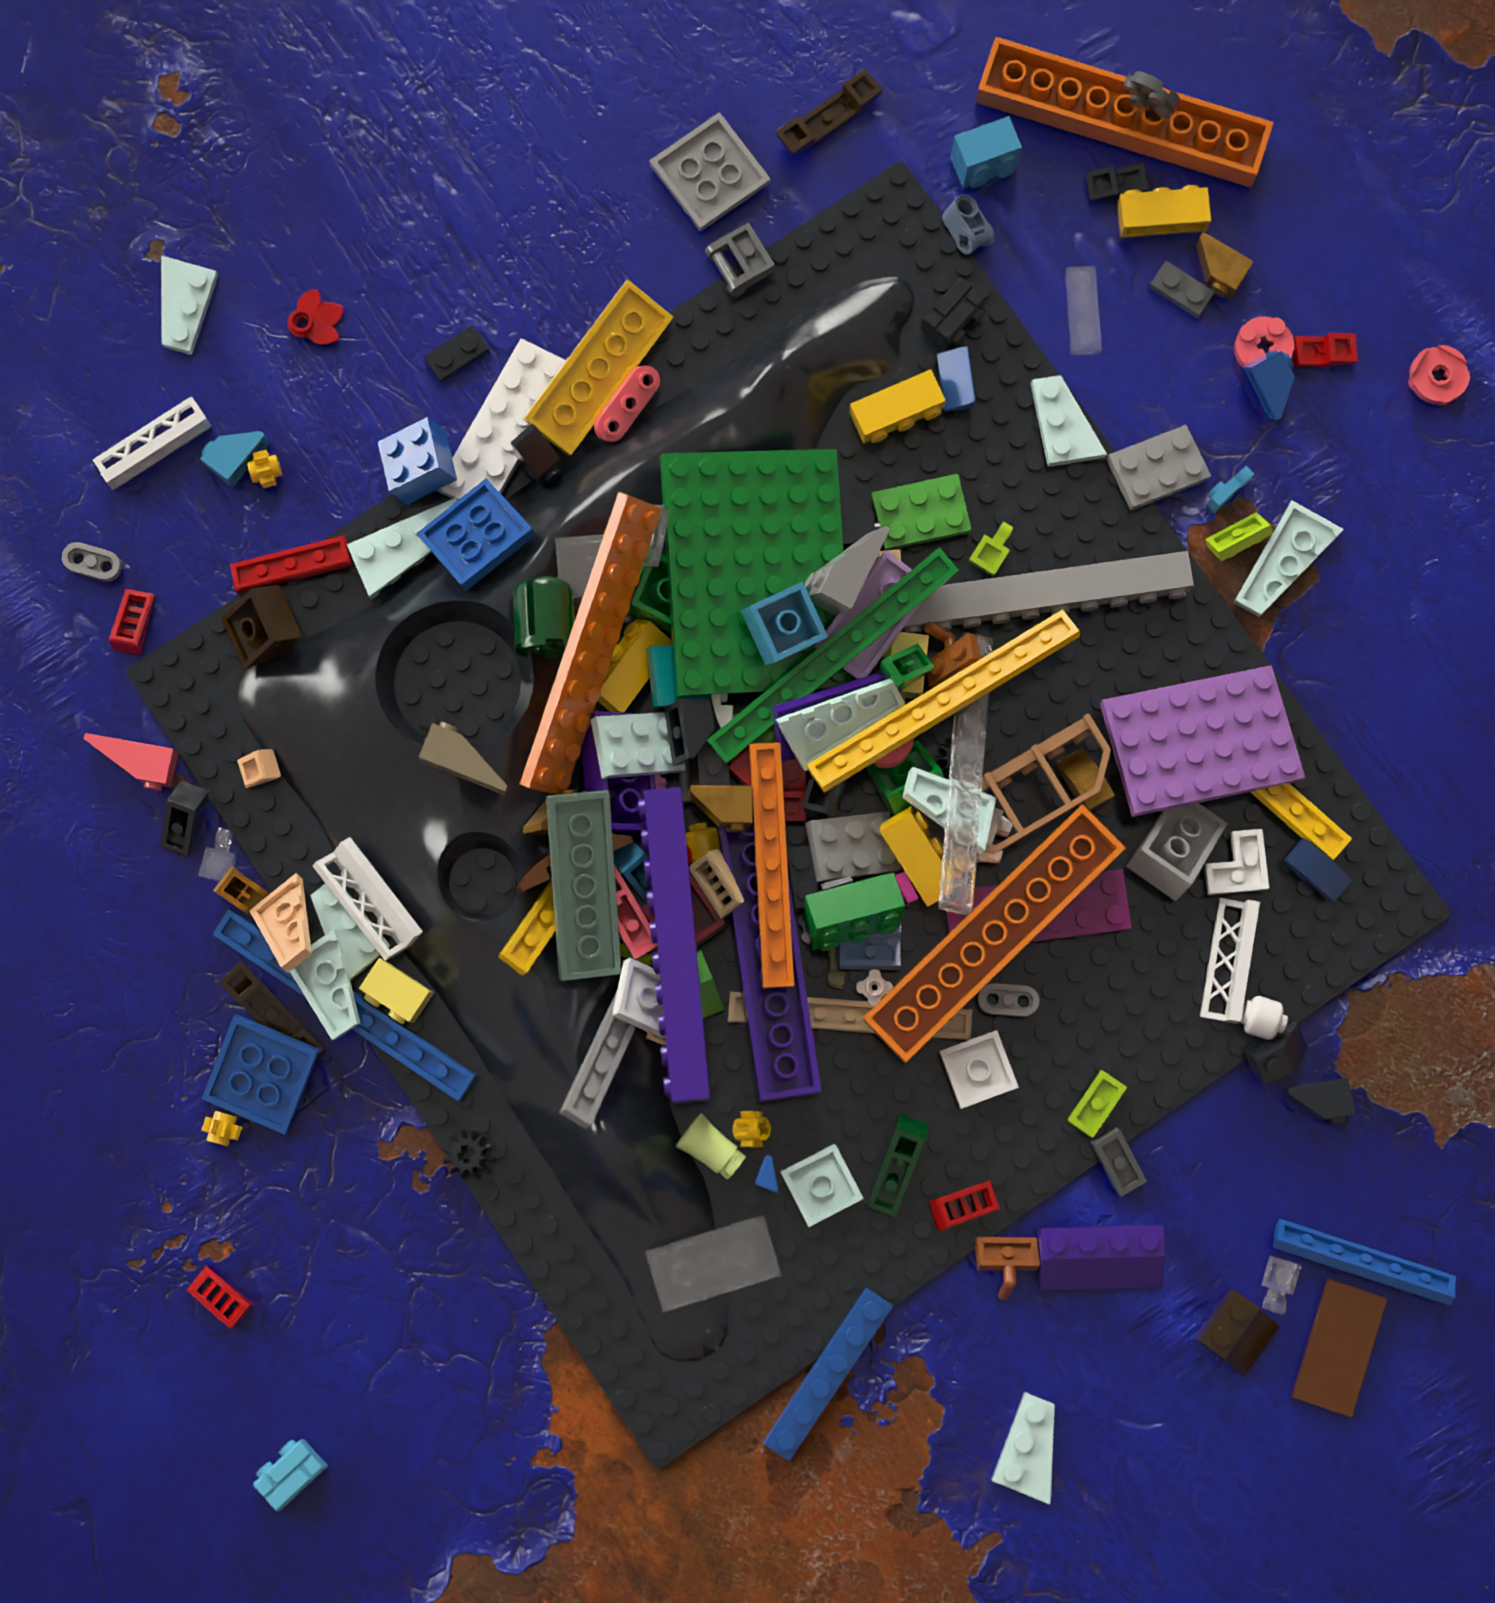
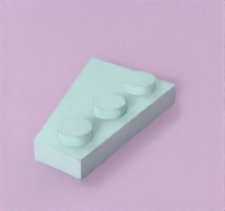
M161 255L162 345L165 348L192 355L218 278V273L215 270Z
M1061 375L1032 380L1031 389L1047 466L1105 458L1107 453Z
M912 767L908 772L903 798L981 855L986 849L996 797Z
M333 930L311 945L312 954L292 969L290 973L330 1038L336 1040L360 1024V1019L338 930Z
M1024 1392L991 1479L994 1482L1050 1504L1054 1427L1053 1403Z

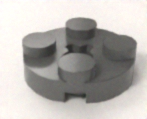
M1135 71L1133 75L1130 72L1123 83V89L1131 95L1129 101L1133 105L1142 109L1148 106L1164 119H1169L1180 103V97L1173 89L1168 94L1162 89L1164 83L1147 73Z

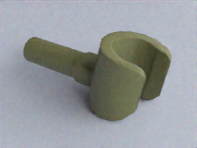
M834 948L828 951L829 972L827 984L830 987L842 989L845 972L836 970L837 962Z

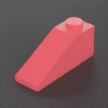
M85 733L84 739L141 783H144V788L154 791H162V787L172 788L179 755L174 749Z
M614 865L619 936L636 960L658 947V944H652L650 924L617 867Z

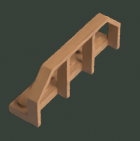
M1089 713L1071 726L1042 743L1035 744L1030 750L991 773L984 774V777L967 786L983 793L992 790L1017 832L996 846L986 844L984 852L991 854L1000 852L1100 793L1111 749ZM1091 731L1103 751L1095 786L1070 801L1045 758L1048 757L1049 760L1060 756L1065 752L1064 746L1073 741L1075 745L1082 743L1091 737L1089 733ZM1037 762H1039L1064 806L1023 829L1000 790L1013 783L1011 778L1022 772L1025 776L1039 767ZM944 828L953 844L970 848Z

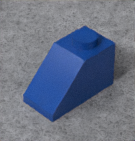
M1273 350L1244 366L1268 418L1278 420L1282 417L1295 378L1292 372L1294 364L1287 353L1283 354L1281 350Z

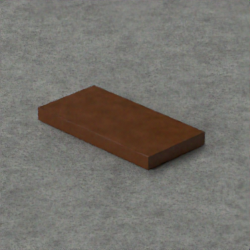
M1326 1279L1293 1387L1292 1398L1352 1418L1387 1298Z

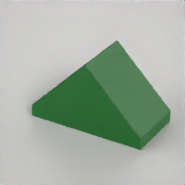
M917 643L883 659L879 670L887 679H891L898 691L901 692L935 667Z

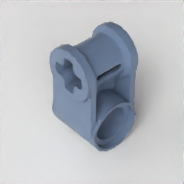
M966 194L957 196L944 211L943 222L955 239L959 250L964 254H970L977 247L992 245L995 237L994 231L979 209L975 199Z

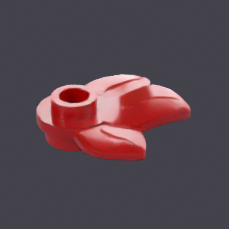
M310 290L298 299L297 310L290 314L287 321L289 331L298 338L308 337L315 344L325 345L334 343L339 339V335L333 327L340 321L344 308L342 305L333 302H321L318 290ZM300 321L308 322L305 328L298 327Z

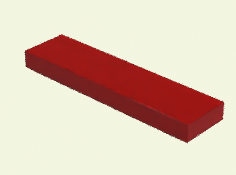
M343 535L232 563L230 568L235 591L237 594H242L253 588L274 586L352 566L347 539Z

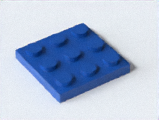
M487 478L416 533L465 591L536 536L532 527Z
M236 1014L233 1016L202 1100L285 1135L289 1131L320 1049Z

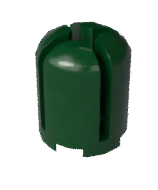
M542 576L536 579H526L515 587L513 592V616L516 655L528 658V653L545 655V659L563 657L575 623L574 592L569 583L559 578Z

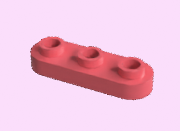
M638 366L630 372L595 420L594 430L599 439L606 442H614L623 437L659 387L660 377L653 367ZM645 375H647L650 380L647 386L643 383V377ZM628 398H630L633 403L630 409L626 407V400ZM611 421L615 424V430L613 432H611L608 428L609 423Z

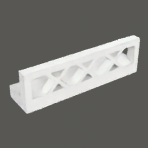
M191 396L97 456L93 461L107 484L114 490L212 426ZM192 407L195 413L179 422L181 413ZM164 425L171 427L167 431L163 432L162 434L154 438L156 429L160 426ZM137 441L146 442L145 445L130 454L132 444ZM112 457L121 458L120 461L107 469L103 465L104 462Z
M350 837L342 841L333 853L316 861L313 865V868L385 961L410 947L422 934L423 931ZM334 861L341 870V877L331 874L326 865ZM346 886L354 888L359 893V900L349 898L345 892ZM364 910L375 914L378 918L377 924L366 920L363 916ZM382 934L392 936L398 945L389 950L382 941Z
M1219 899L1200 1012L1201 1018L1233 1024L1241 1022L1260 902ZM1225 906L1242 909L1240 922L1233 927H1230L1223 918ZM1222 925L1227 930L1223 934H1221ZM1239 927L1238 935L1236 936L1233 930ZM1229 934L1236 943L1235 952L1225 957L1219 948V941ZM1218 954L1222 961L1216 964ZM1234 956L1232 966L1228 960ZM1224 963L1231 972V979L1221 987L1214 978V972L1216 968ZM1213 984L1217 990L1211 994ZM1229 986V991H1228V996H1227L1226 993L1224 992V989ZM1218 993L1226 1002L1225 1015L1208 1012L1210 999Z

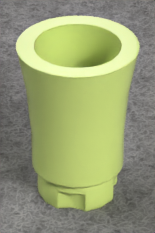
M703 1113L693 1121L675 1146L708 1166L716 1174L719 1172L727 1180L734 1174L746 1157L742 1152L736 1150L737 1146L719 1132Z

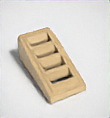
M719 848L707 852L689 867V871L721 919L744 902L730 868L724 861V856ZM710 866L713 869L712 872H709L708 870ZM717 876L719 881L714 883L713 878ZM724 886L726 890L719 894L718 889ZM730 895L732 900L724 905L723 899Z

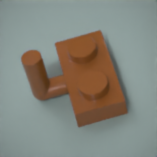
M933 622L926 623L924 631L944 643V650L929 659L935 667L927 673L930 687H936L981 659L976 636L968 633L955 642L952 632Z
M977 1237L974 1242L977 1271H1003L1004 1282L998 1292V1297L1002 1301L1009 1299L1017 1284L1015 1271H1038L1040 1267L1037 1238Z

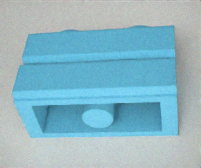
M292 1439L279 1451L282 1457L274 1465L269 1461L256 1473L259 1479L253 1483L254 1487L277 1512L289 1504L328 1467L304 1439L299 1440L297 1443Z

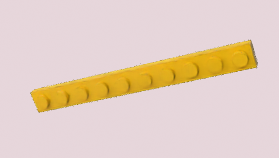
M1062 609L807 764L808 771L822 791H828L1080 637L1078 628Z

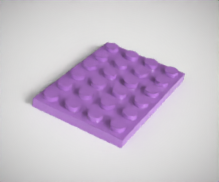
M1272 665L1103 699L1100 702L1132 817L1299 782L1305 778Z

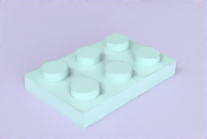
M665 712L597 716L591 719L602 779L680 773L685 770L684 763L678 766L672 765Z

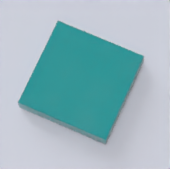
M650 646L646 648L653 707H666L679 699H710L711 701V695L675 696L672 646Z

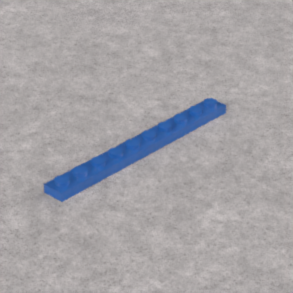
M228 909L212 935L304 996L290 972L287 973L281 968L259 927L233 909ZM353 991L360 1024L352 1028V1030L457 1101H461L477 1077V1074Z

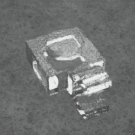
M218 828L215 849L205 848L198 876L220 881L231 866L234 868L237 854L229 852L233 839V833L230 830Z
M1272 1256L1269 1257L1262 1281V1286L1269 1288L1263 1301V1309L1281 1315L1285 1313L1287 1306L1285 1293L1294 1294L1302 1265Z

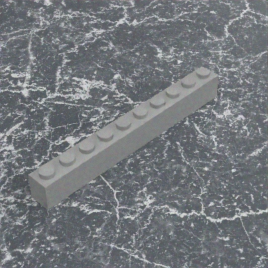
M1188 551L942 585L920 604L900 632L921 634L927 622H933L946 630L952 629L951 626L960 624H963L964 628H972L981 625V621L992 620L993 624L1009 622L1010 617L1022 616L1023 620L1038 618L1040 613L1051 612L1054 615L1062 609L1067 614L1069 609L1081 608V611H1092L1098 609V605L1109 603L1110 607H1121L1127 605L1128 601L1138 599L1140 603H1149L1156 601L1159 596L1169 595V599L1182 598L1187 596V593L1194 586Z

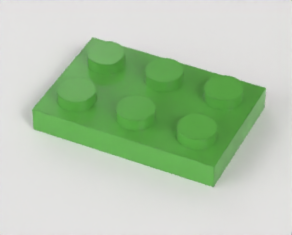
M958 474L871 493L880 528L884 526L890 528L883 543L884 551L971 533L972 529Z

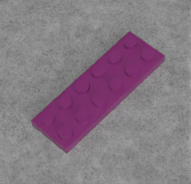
M1123 869L1103 871L1030 943L1132 929ZM999 885L956 890L944 897L948 934Z

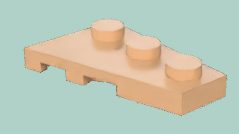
M295 873L250 910L252 917L278 963L287 973L312 954L303 879Z

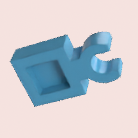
M1245 466L1226 484L1222 481L1219 482L1209 492L1212 497L1208 501L1207 506L1214 513L1217 512L1237 491L1252 479L1251 477L1254 476V473Z

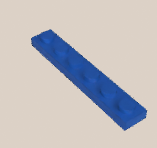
M1279 1219L1276 1224L1273 1248L1450 1306L1455 1299L1456 1276L1283 1219Z
M865 1288L763 1440L764 1445L790 1461L892 1309L893 1305L869 1288Z

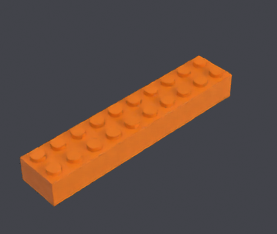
M995 37L978 88L976 103L1240 185L1252 187L1274 122L1181 93H1177L1180 97V103L1175 112L1171 114L1169 119H1164L1148 106H1145L1143 109L1138 108L1129 101L1131 95L1123 89L1125 76ZM1162 88V89L1165 90L1168 94H1169V92L1171 91V90Z
M1082 804L863 1017V1021L906 1064L1101 874L1126 847Z

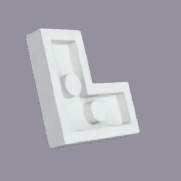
M1263 830L1232 831L1230 835L1233 861L1204 865L1207 895L1268 890L1269 881Z

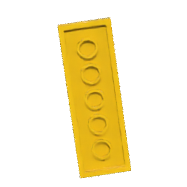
M625 281L522 420L529 425L533 423L547 440L567 456L572 455L594 425L596 418L630 372L638 366L673 319V316L631 281Z

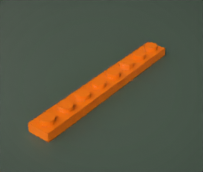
M780 743L750 744L762 989L794 987Z

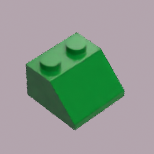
M919 740L913 743L912 750L901 764L890 768L877 767V764L865 767L892 816L913 806L903 798L908 772L912 767L944 778L941 768ZM914 807V809H915L916 812H919V811H920L919 809H917L916 807Z

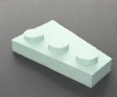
M325 883L311 895V899L324 934L327 935L333 930H338L351 981L381 955ZM345 889V892L349 896V898L353 899V897ZM364 912V915H363V916L366 918V920H367L368 922L373 923V922L371 921V919H370V918L366 915V913ZM382 934V941L390 949L392 945Z

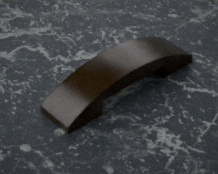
M863 69L843 83L840 91L803 117L799 118V116L793 118L776 130L775 135L792 156L821 142L851 121L883 92V89L870 73Z
M242 961L218 981L259 1024L320 1049L319 1054L324 1050L301 1022Z

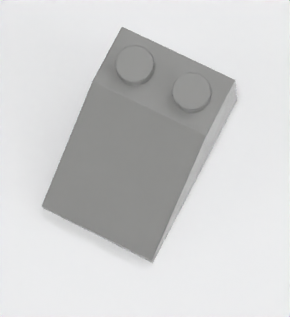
M884 526L867 533L815 574L811 573L805 583V588L812 603L833 615L851 610L890 528Z
M1199 803L1163 810L1126 867L1177 901L1192 885L1228 823Z

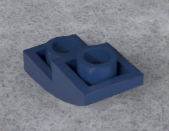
M1303 838L1284 860L1302 881L1310 882L1328 902H1335L1352 881L1335 862Z

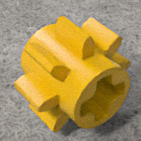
M267 449L254 452L253 461L247 462L252 482H260L263 488L277 485L276 477L282 476L277 455L269 456Z
M215 1111L213 1118L205 1117L201 1131L208 1132L207 1141L229 1146L230 1139L238 1141L242 1127L235 1125L236 1116Z
M741 1111V1118L734 1121L732 1131L735 1139L741 1141V1147L756 1148L763 1147L762 1140H767L770 1136L771 1126L768 1119L762 1117V1111Z

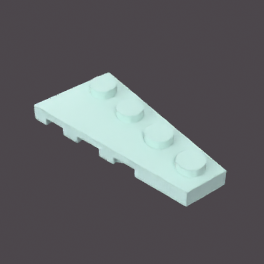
M456 498L347 544L370 599L380 594L379 591L388 584L392 585L400 579L401 575L414 565L416 567L423 562L425 557L431 553L416 533L457 501Z
M1291 501L1233 603L1260 617L1344 529L1298 503Z
M887 679L775 720L801 768L806 771L808 770L807 764L903 707L905 703L895 683L891 679Z

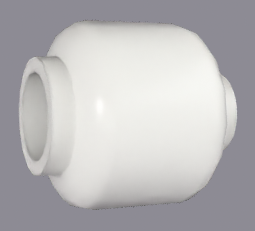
M1256 996L1251 1001L1247 1000L1245 1002L1240 1023L1244 1024L1246 1033L1270 1040L1276 1036L1277 1032H1284L1288 1016L1283 1015V1005L1280 1002Z

